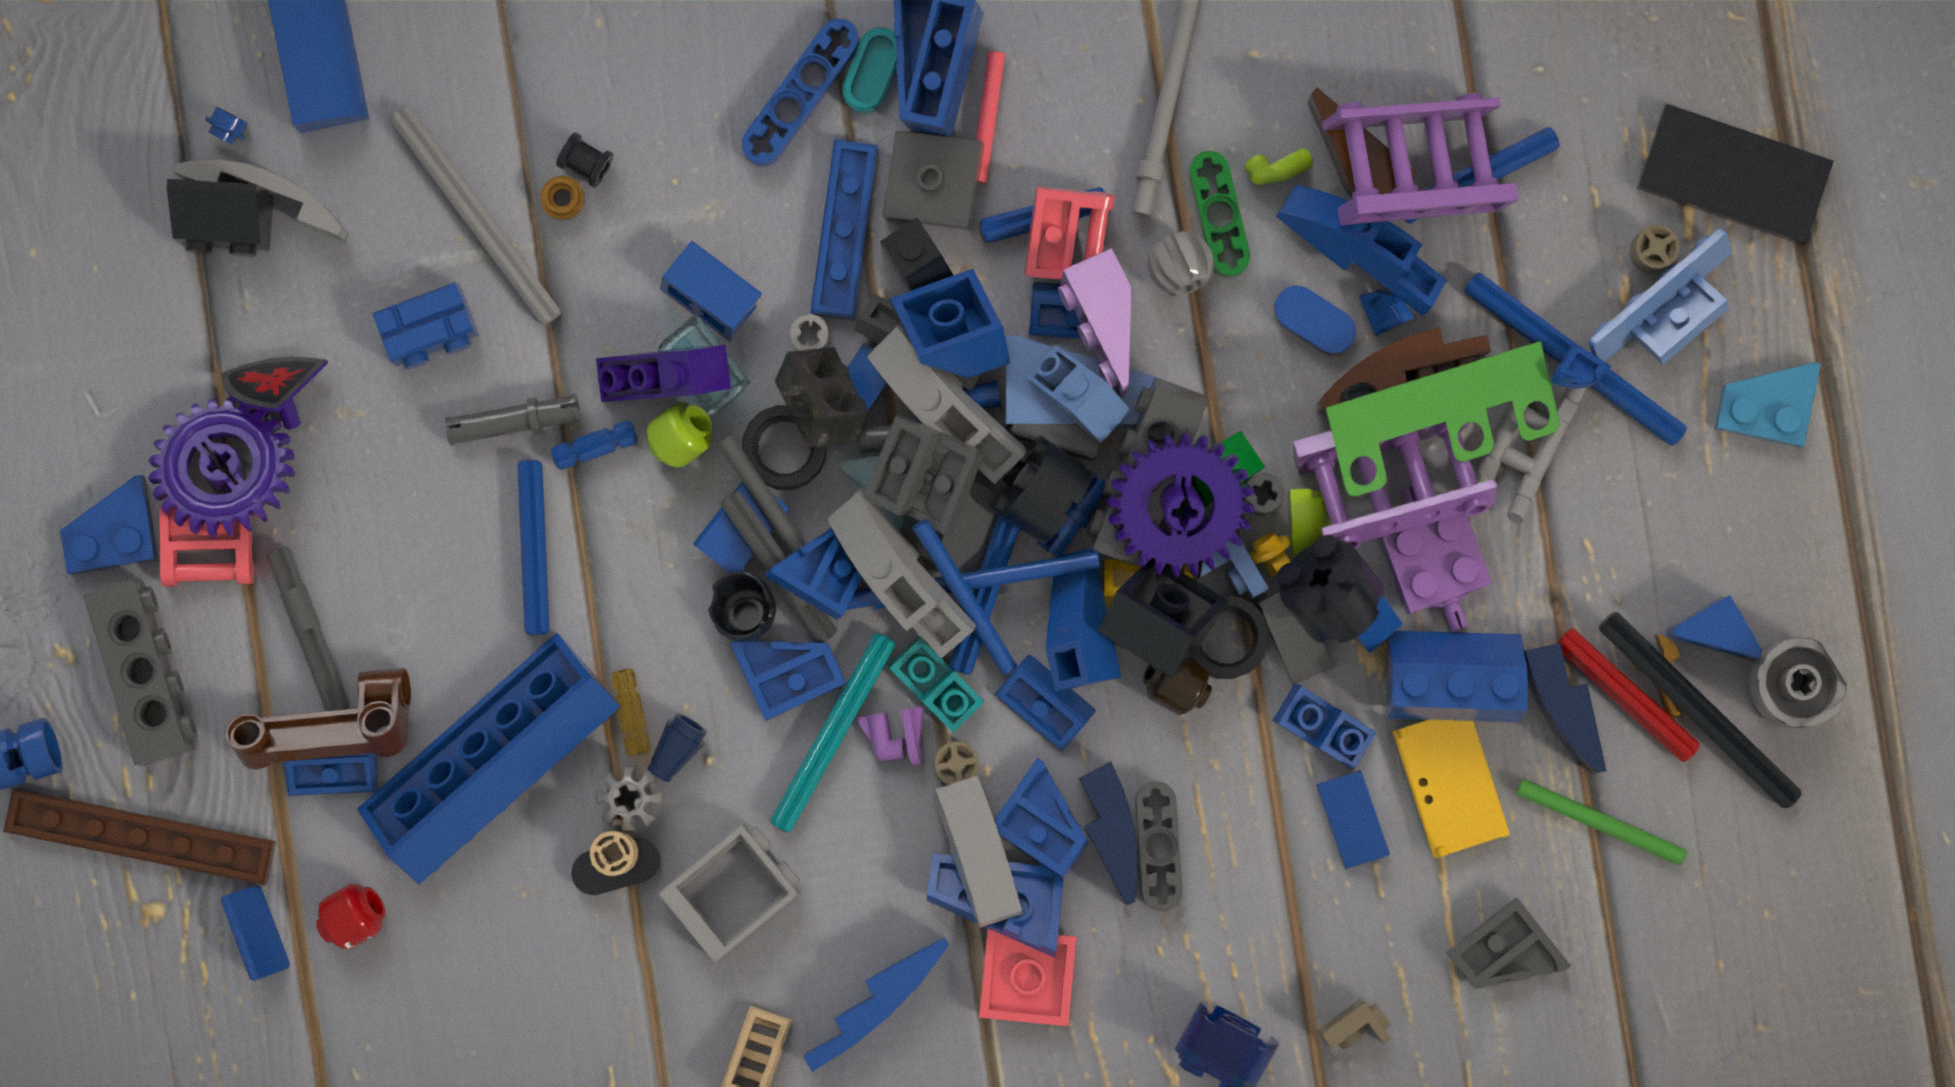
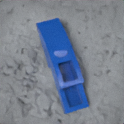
M1296 185L1291 190L1276 215L1279 220L1344 271L1353 262L1421 316L1433 307L1447 279L1416 256L1423 245L1390 221L1340 225L1337 208L1348 202V200Z

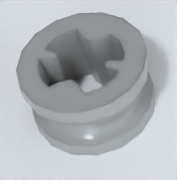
M805 314L798 317L792 323L789 331L790 340L794 348L800 354L806 356H816L822 353L828 347L830 341V331L825 321L813 314ZM806 324H809L811 329H813L814 324L821 328L817 333L819 342L814 346H811L809 341H807L806 346L798 341L803 336L800 329Z

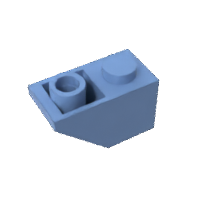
M1057 345L1040 360L1038 365L1026 377L1075 424L1100 443L1131 411L1105 380Z

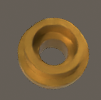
M557 176L548 180L540 193L542 208L550 217L556 220L574 218L582 210L585 201L584 191L580 184L568 176ZM566 191L570 193L571 200L566 206H558L555 203V197L559 192Z

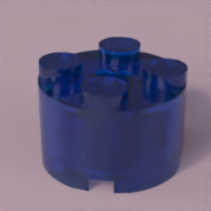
M1200 1000L1175 1046V1050L1181 1059L1178 1064L1181 1068L1200 1078L1206 1072L1220 1080L1218 1087H1257L1279 1046V1042L1272 1036H1270L1267 1043L1258 1037L1261 1028L1218 1005L1213 1012L1208 1011V1001Z

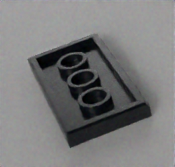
M1666 104L1636 189L1804 245L1807 243L1834 160Z

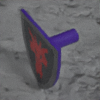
M311 357L272 358L222 372L221 377L224 389L233 400L247 407L279 412L284 428L294 429L301 424L293 397L328 364V361Z

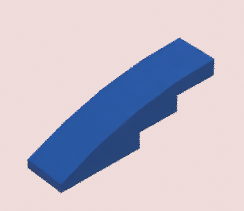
M943 937L866 979L865 982L873 996L837 1015L834 1019L842 1033L804 1054L803 1057L811 1072L850 1049L886 1020L922 983L948 948L949 943L946 938Z

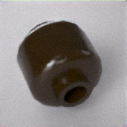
M1193 659L1174 678L1155 670L1150 665L1147 666L1143 676V683L1147 685L1146 693L1149 699L1177 715L1187 714L1194 707L1202 708L1212 691V686L1208 684V672Z

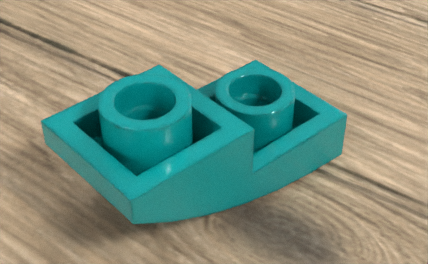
M919 635L887 666L953 733L984 703L982 698Z

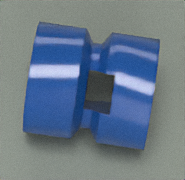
M47 718L21 724L17 733H14L11 729L0 730V790L24 784L28 775L34 779H41L62 772L63 761L55 731Z

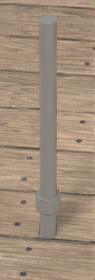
M1181 0L1146 156L1145 159L1140 160L1136 175L1140 182L1133 213L1137 215L1150 216L1157 184H1161L1166 166L1162 164L1199 0Z

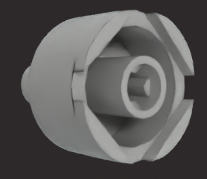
M1793 638L1773 643L1762 650L1760 659H1755L1747 672L1748 692L1756 710L1769 722L1785 728L1812 727L1828 721L1840 710L1844 702L1846 686H1848V674L1841 657L1830 646L1809 638ZM1802 675L1805 681L1800 685L1801 691H1793L1790 685L1794 681L1793 676Z

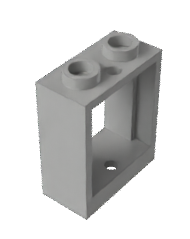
M745 825L739 826L658 893L714 963L718 962L800 894L795 887L800 882V879L785 861H782L779 865L775 863L766 852L772 847L771 843L756 826L750 831ZM742 841L783 893L724 941L683 889Z

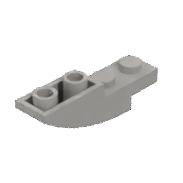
M899 324L868 354V359L879 374L924 425L948 434L985 453L978 470L994 484L1026 454V448L962 390L963 383L950 372L920 364L904 329Z
M861 489L828 518L836 537L858 572L906 631L913 627L941 658L974 631L977 625L919 564L917 559L921 554L876 505L864 497V492Z

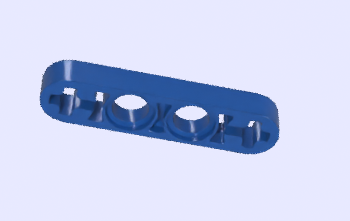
M833 19L821 28L747 129L742 138V149L746 159L751 164L758 167H767L774 164L780 158L851 61L859 44L858 32L851 22L845 19ZM845 30L848 32L846 37L850 45L847 48L843 46L836 48L831 57L832 60L838 63L835 67H832L825 57L815 54V52L820 48L826 54L832 45L829 34L833 32L839 35ZM818 64L825 69L826 78L821 85L810 87L801 80V72L807 65ZM792 99L800 105V114L794 121L783 122L776 117L775 108L780 101ZM768 118L777 129L787 133L781 138L775 132L769 141L773 151L770 154L761 152L756 156L753 154L755 148L751 141L755 137L762 140L768 134L770 128L768 125L763 124Z

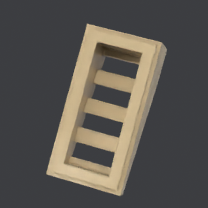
M750 1006L721 1087H743L734 1084L736 1077L759 1084V1087H771L792 1020ZM754 1024L778 1031L776 1039L753 1032ZM748 1041L772 1049L770 1056L747 1049ZM742 1059L765 1066L764 1073L762 1074L740 1066Z

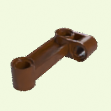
M405 668L360 672L357 680L358 708L264 718L254 714H243L233 719L228 725L226 739L241 763L249 769L256 770L265 768L275 762L375 753L381 757L396 755L402 751L408 739V709L411 703L409 674ZM389 725L385 730L376 733L380 728ZM253 739H256L255 742H253L252 744L247 745L248 742H250V741L253 740Z

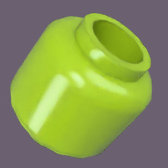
M687 402L672 404L648 424L647 439L652 455L657 460L675 468L684 467L711 446L713 427L709 415L701 407Z

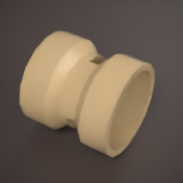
M608 831L594 839L590 847V859L598 872L604 875L616 876L627 873L634 867L638 860L639 850L631 835L623 831Z

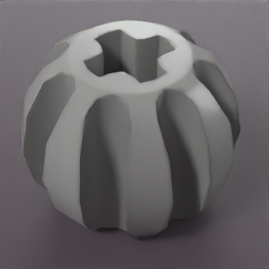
M1178 232L1163 238L1151 249L1148 258L1150 277L1161 291L1171 296H1181L1196 291L1209 281L1213 275L1214 259L1210 247L1202 237L1193 232Z
M623 765L624 778L621 781L616 778L611 770L602 778L603 781L610 785V792L604 794L596 791V805L603 802L610 804V810L601 817L611 826L620 815L623 818L622 831H636L634 822L637 815L643 819L646 826L650 825L657 817L649 812L648 805L651 802L662 805V792L654 795L648 792L650 784L657 781V779L648 770L638 782L635 778L637 765ZM626 786L630 791H638L640 793V798L634 801V810H631L629 805L621 806L619 803V798L625 795L623 788Z

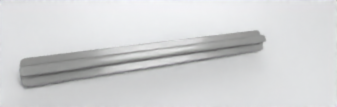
M408 106L396 111L390 117L391 123L538 321L545 326L557 319L561 314L559 307L414 112Z

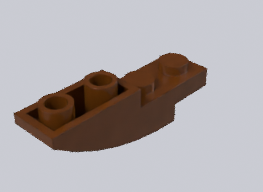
M1440 327L1396 341L1371 354L1345 373L1316 403L1318 412L1326 411V407L1341 403L1340 398L1343 391L1347 387L1360 382L1370 383L1376 387L1378 392L1407 383V374H1411L1412 380L1438 373V367L1451 364L1458 367L1481 360L1480 358L1486 357L1491 352L1488 336L1486 334L1444 344Z

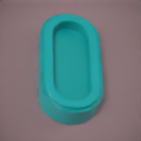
M876 27L868 30L860 39L842 87L846 104L857 113L869 114L875 112L883 105L897 71L896 64H898L896 38L892 30Z

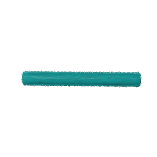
M876 633L872 637L771 817L770 823L776 828L787 833L793 830L895 648V642L881 633Z

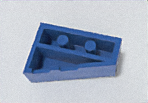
M893 0L900 120L912 131L952 137L984 12L976 0Z

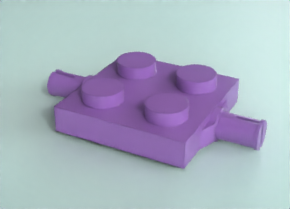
M1413 485L1399 490L1404 504L1418 501ZM1465 514L1379 538L1407 615L1427 607H1443L1451 632L1469 626L1459 601L1470 592L1489 586L1492 582L1469 519Z

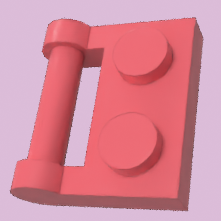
M1036 186L1024 270L1025 275L1061 280L1063 270L1073 266L1072 260L1080 207L1091 208L1084 260L1102 253L1108 211L1113 210L1115 195L1104 192H1084Z
M159 506L160 577L163 587L178 586L179 582L237 580L239 585L253 584L252 531H247L238 521L235 522L234 537H230L224 526L219 525L216 538H212L207 532L206 523H204L200 528V532L195 535L190 530V518L185 521L182 527H179L174 521L176 510L172 511L170 515H165L162 511V506ZM235 550L236 563L178 564L177 551Z

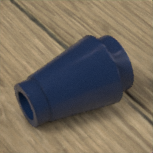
M677 713L673 720H667L647 769L659 779L670 782L672 777L705 745L703 738L707 731L691 718Z

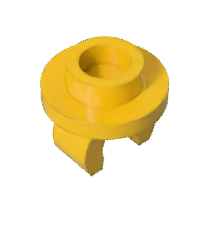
M1275 532L1268 533L1252 544L1254 550L1249 555L1254 564L1263 563L1271 577L1277 576L1279 569L1284 564L1290 562L1283 551L1291 542L1287 535L1277 536Z

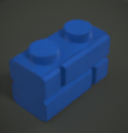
M457 282L373 313L389 360L395 366L403 364L405 370L428 363L430 361L428 354L445 349L446 354L462 351L471 346V338L479 336L463 290Z

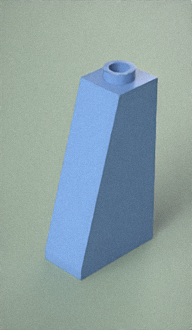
M1006 335L1010 363L1006 364V428H1012L1013 424H1075L1026 378L1040 360L1053 349V346L1016 335ZM1064 350L1099 376L1097 365L1101 364L1099 360ZM1129 369L1128 389L1125 397L1121 399L1131 411L1115 428H1135L1140 416L1139 413L1134 412L1137 399L1143 387L1150 389L1155 376ZM1156 422L1150 428H1165L1166 422Z

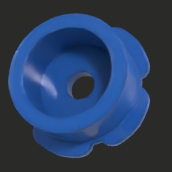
M219 107L215 108L211 118L205 117V120L212 124L208 131L210 134L229 144H233L235 138L244 140L245 136L243 133L248 123Z

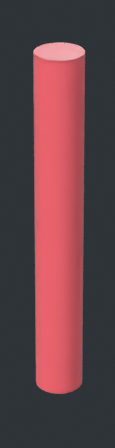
M988 51L975 139L984 143L978 184H987L1005 59L1004 53Z

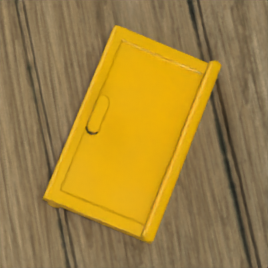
M1426 720L1392 731L1433 859L1510 835L1473 721Z

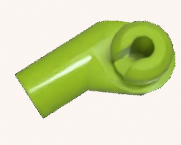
M1300 148L1270 165L1264 154H1258L1246 161L1244 167L1250 174L1248 179L1257 185L1287 181L1311 168L1313 166V159L1308 150Z

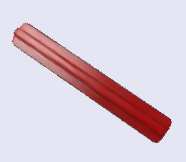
M1571 628L1560 637L1556 644H1561L1562 653L1682 762H1686L1693 757L1700 747L1699 742L1577 630Z

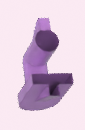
M924 707L901 710L905 738L891 740L887 713L857 717L858 725L872 742L873 753L877 760L891 761L906 758L908 751L912 766L916 767L924 764L925 754L922 740Z

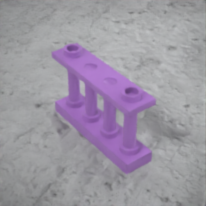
M1470 93L1457 97L1456 101L1363 108L1362 102H1350L1336 108L1337 112L1322 122L1323 131L1345 129L1356 192L1352 193L1351 200L1337 208L1340 225L1499 212L1518 201L1516 183L1498 184V179L1492 176L1482 118L1501 106L1500 97L1483 99L1481 93ZM1464 120L1475 182L1471 184L1472 187L1459 188L1458 182L1453 181L1442 121ZM1425 123L1436 183L1432 190L1419 191L1418 185L1413 184L1403 129L1404 124ZM1385 126L1396 186L1392 193L1379 194V190L1373 188L1363 128Z
M1446 422L1379 442L1381 452L1393 448L1401 450L1418 501L1392 508L1384 485L1378 490L1368 492L1375 513L1352 520L1348 518L1332 470L1336 464H1339L1332 432L1329 431L1293 441L1294 462L1298 474L1310 472L1316 475L1332 524L1322 528V536L1332 535L1337 540L1349 543L1355 549L1365 541L1461 514L1476 516L1486 512L1491 506L1496 505L1497 485L1495 480L1478 484L1470 460L1460 462L1454 457ZM1469 422L1466 423V424H1464V425L1460 428L1459 433H1458V441H1459V444H1460L1461 447H1462L1463 449H1465V450H1466V448H1465V445H1464V442H1463V439H1462V437H1461L1460 432H1461L1464 428H1467V427H1468ZM1435 436L1444 439L1461 488L1437 496L1434 494L1417 445L1421 440ZM1366 456L1356 458L1354 462H1358L1365 485H1367L1375 478V463Z

